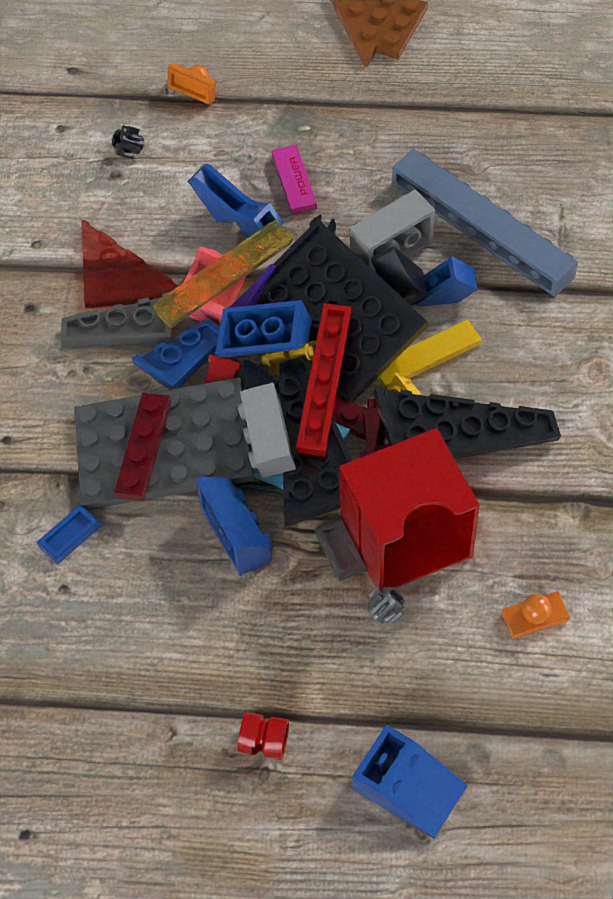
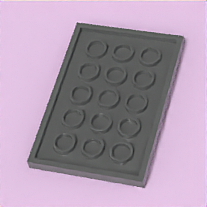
M240 378L151 393L169 395L172 402L145 500L198 491L196 479L199 477L228 478L233 484L254 481L253 469L248 455L250 444L247 445L243 433V428L247 427L246 420H241L237 405L242 403L240 391H243ZM141 395L74 407L81 506L86 510L135 502V500L116 498L114 491Z

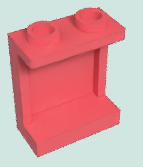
M199 246L194 262L182 287L178 288L174 297L172 310L200 322L210 319L220 326L223 308H228L237 300L246 280L249 266L243 264L238 259H231L221 255L214 249Z

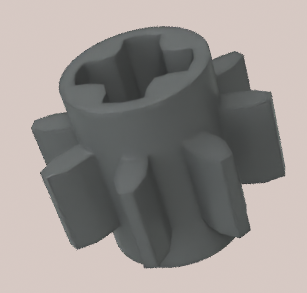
M377 587L368 596L371 600L368 602V612L377 622L381 624L385 622L388 624L390 621L396 623L404 615L402 609L404 608L405 600L395 588L384 587L381 589Z

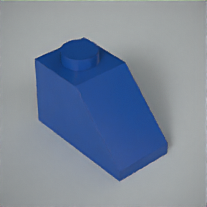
M450 257L424 275L427 297L417 301L415 304L421 307L453 304L462 301L478 290L474 268L454 257Z

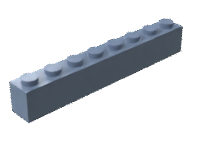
M413 148L392 167V184L406 194L416 189L435 209L436 215L553 297H556L575 278L578 261L571 254L560 250L549 239L543 238L534 232L530 226L512 217L507 210L499 208L488 197L480 195L466 182L460 181L451 175L447 169L441 168L432 162L427 155L421 154Z

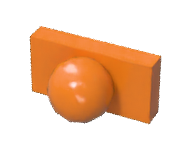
M173 62L168 66V88L209 105L215 101L216 80L210 78L209 72L205 67L194 65L188 69Z
M558 591L544 596L540 594L530 595L524 602L504 608L501 612L512 640L569 622L570 619Z

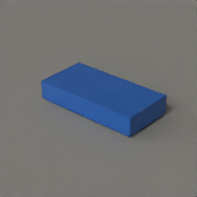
M80 504L37 541L38 547L56 564H59L101 527V524Z

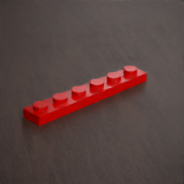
M325 303L323 305L296 444V453L324 457L326 455L352 307Z

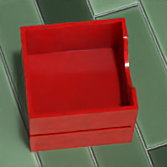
M437 428L339 466L340 517L343 519L361 554L375 588L393 587L396 589L473 557L480 504Z

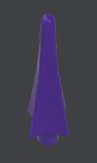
M270 264L261 276L228 308L256 305L263 288L275 269V265Z

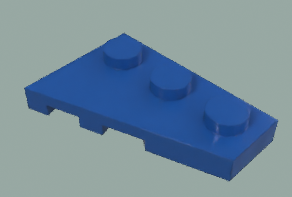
M206 319L179 333L178 338L166 344L161 342L154 346L155 350L143 356L140 353L132 357L133 364L169 390L178 389L209 359V355H213L216 352L220 326L210 319Z

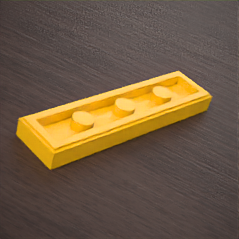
M467 319L408 347L377 379L383 388L387 390L395 373H398L400 377H415L481 345L482 338Z

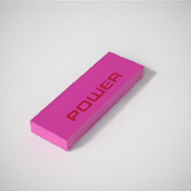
M297 144L272 150V158L291 215L317 209V203Z

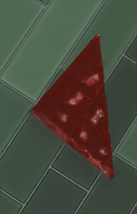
M81 220L84 304L86 309L109 307L118 304H136L139 299L149 297L150 300L161 298L162 294L172 292V301H174L177 290L181 287L172 282L170 277L158 269H153L147 265L142 258L132 251L124 249L110 236L90 226L88 221Z

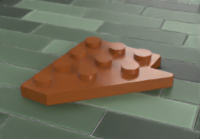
M330 0L363 65L366 67L370 64L375 53L399 60L428 7V2L422 0Z

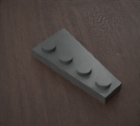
M172 292L164 293L161 298L150 300L149 297L139 299L138 303L124 307L122 304L111 306L110 310L103 312L94 310L64 317L61 321L62 347L168 343L172 341Z

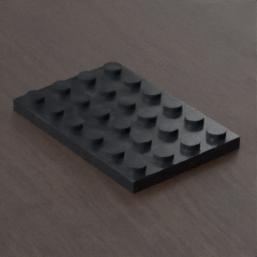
M319 219L274 263L275 269L256 305L302 300L312 318L309 341L317 340L324 303L352 307L337 392L347 402H354L430 326L411 305Z

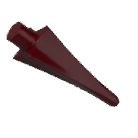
M374 398L368 399L367 407H363L367 455L376 451L382 421L376 399Z

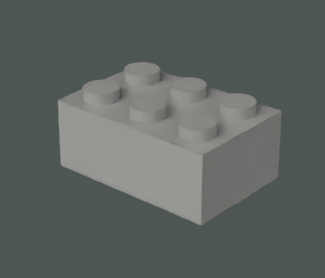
M416 189L408 194H403L393 203L379 208L374 214L364 220H358L350 227V249L372 270H375L371 263V257L392 246L409 258L433 243L435 209Z

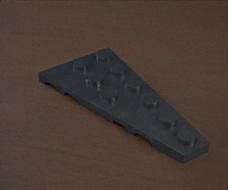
M305 355L279 363L280 402L296 467L294 470L283 472L285 527L340 509L339 466L353 461L334 417H332L325 457L296 453V444L311 372L310 363Z
M376 386L373 391L389 446L437 428L453 458L458 459L558 441L561 437L553 410L519 406L518 408L501 406V403L495 402L483 404L476 403L472 399L430 394L429 396L412 394V391L401 390L400 392H394Z

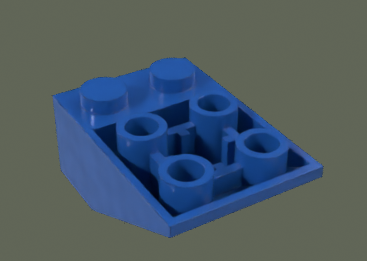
M387 724L352 776L353 790L434 839L467 788L465 782L419 744Z

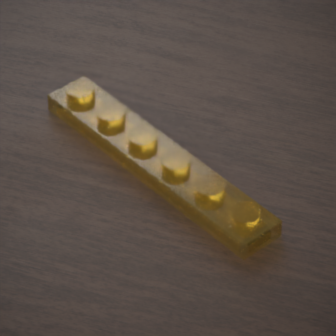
M275 219L153 304L152 310L171 329L292 244L293 236Z

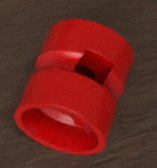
M245 712L240 726L238 752L256 755L261 751L264 757L282 760L287 745L289 719L271 717L267 721L261 714Z

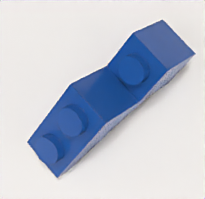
M204 164L187 181L216 222L235 221L249 242L268 241L284 224L270 202L262 203L249 198L209 164Z

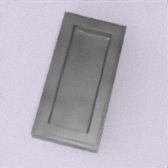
M342 518L315 528V534L338 581L366 571V565Z

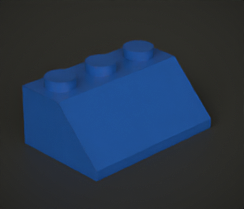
M302 300L223 308L215 355L217 357L297 350L309 343L312 318Z
M197 478L196 482L201 509L239 576L270 562V549L273 548V544L266 532L261 533L258 526L260 523L254 510L248 511L244 504L247 501L240 487L235 488L232 481L228 478Z

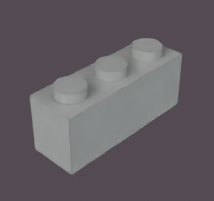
M274 383L240 391L242 403L237 405L241 420H246L247 427L243 428V433L247 445H252L253 451L248 452L252 469L258 468L262 478L296 469L279 396Z

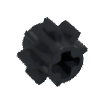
M123 125L122 130L118 129L115 131L112 137V146L118 149L116 155L133 159L134 154H139L142 151L144 138L138 135L140 129Z

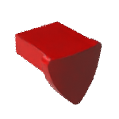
M209 355L208 361L210 364L204 384L237 378L242 363L233 357Z

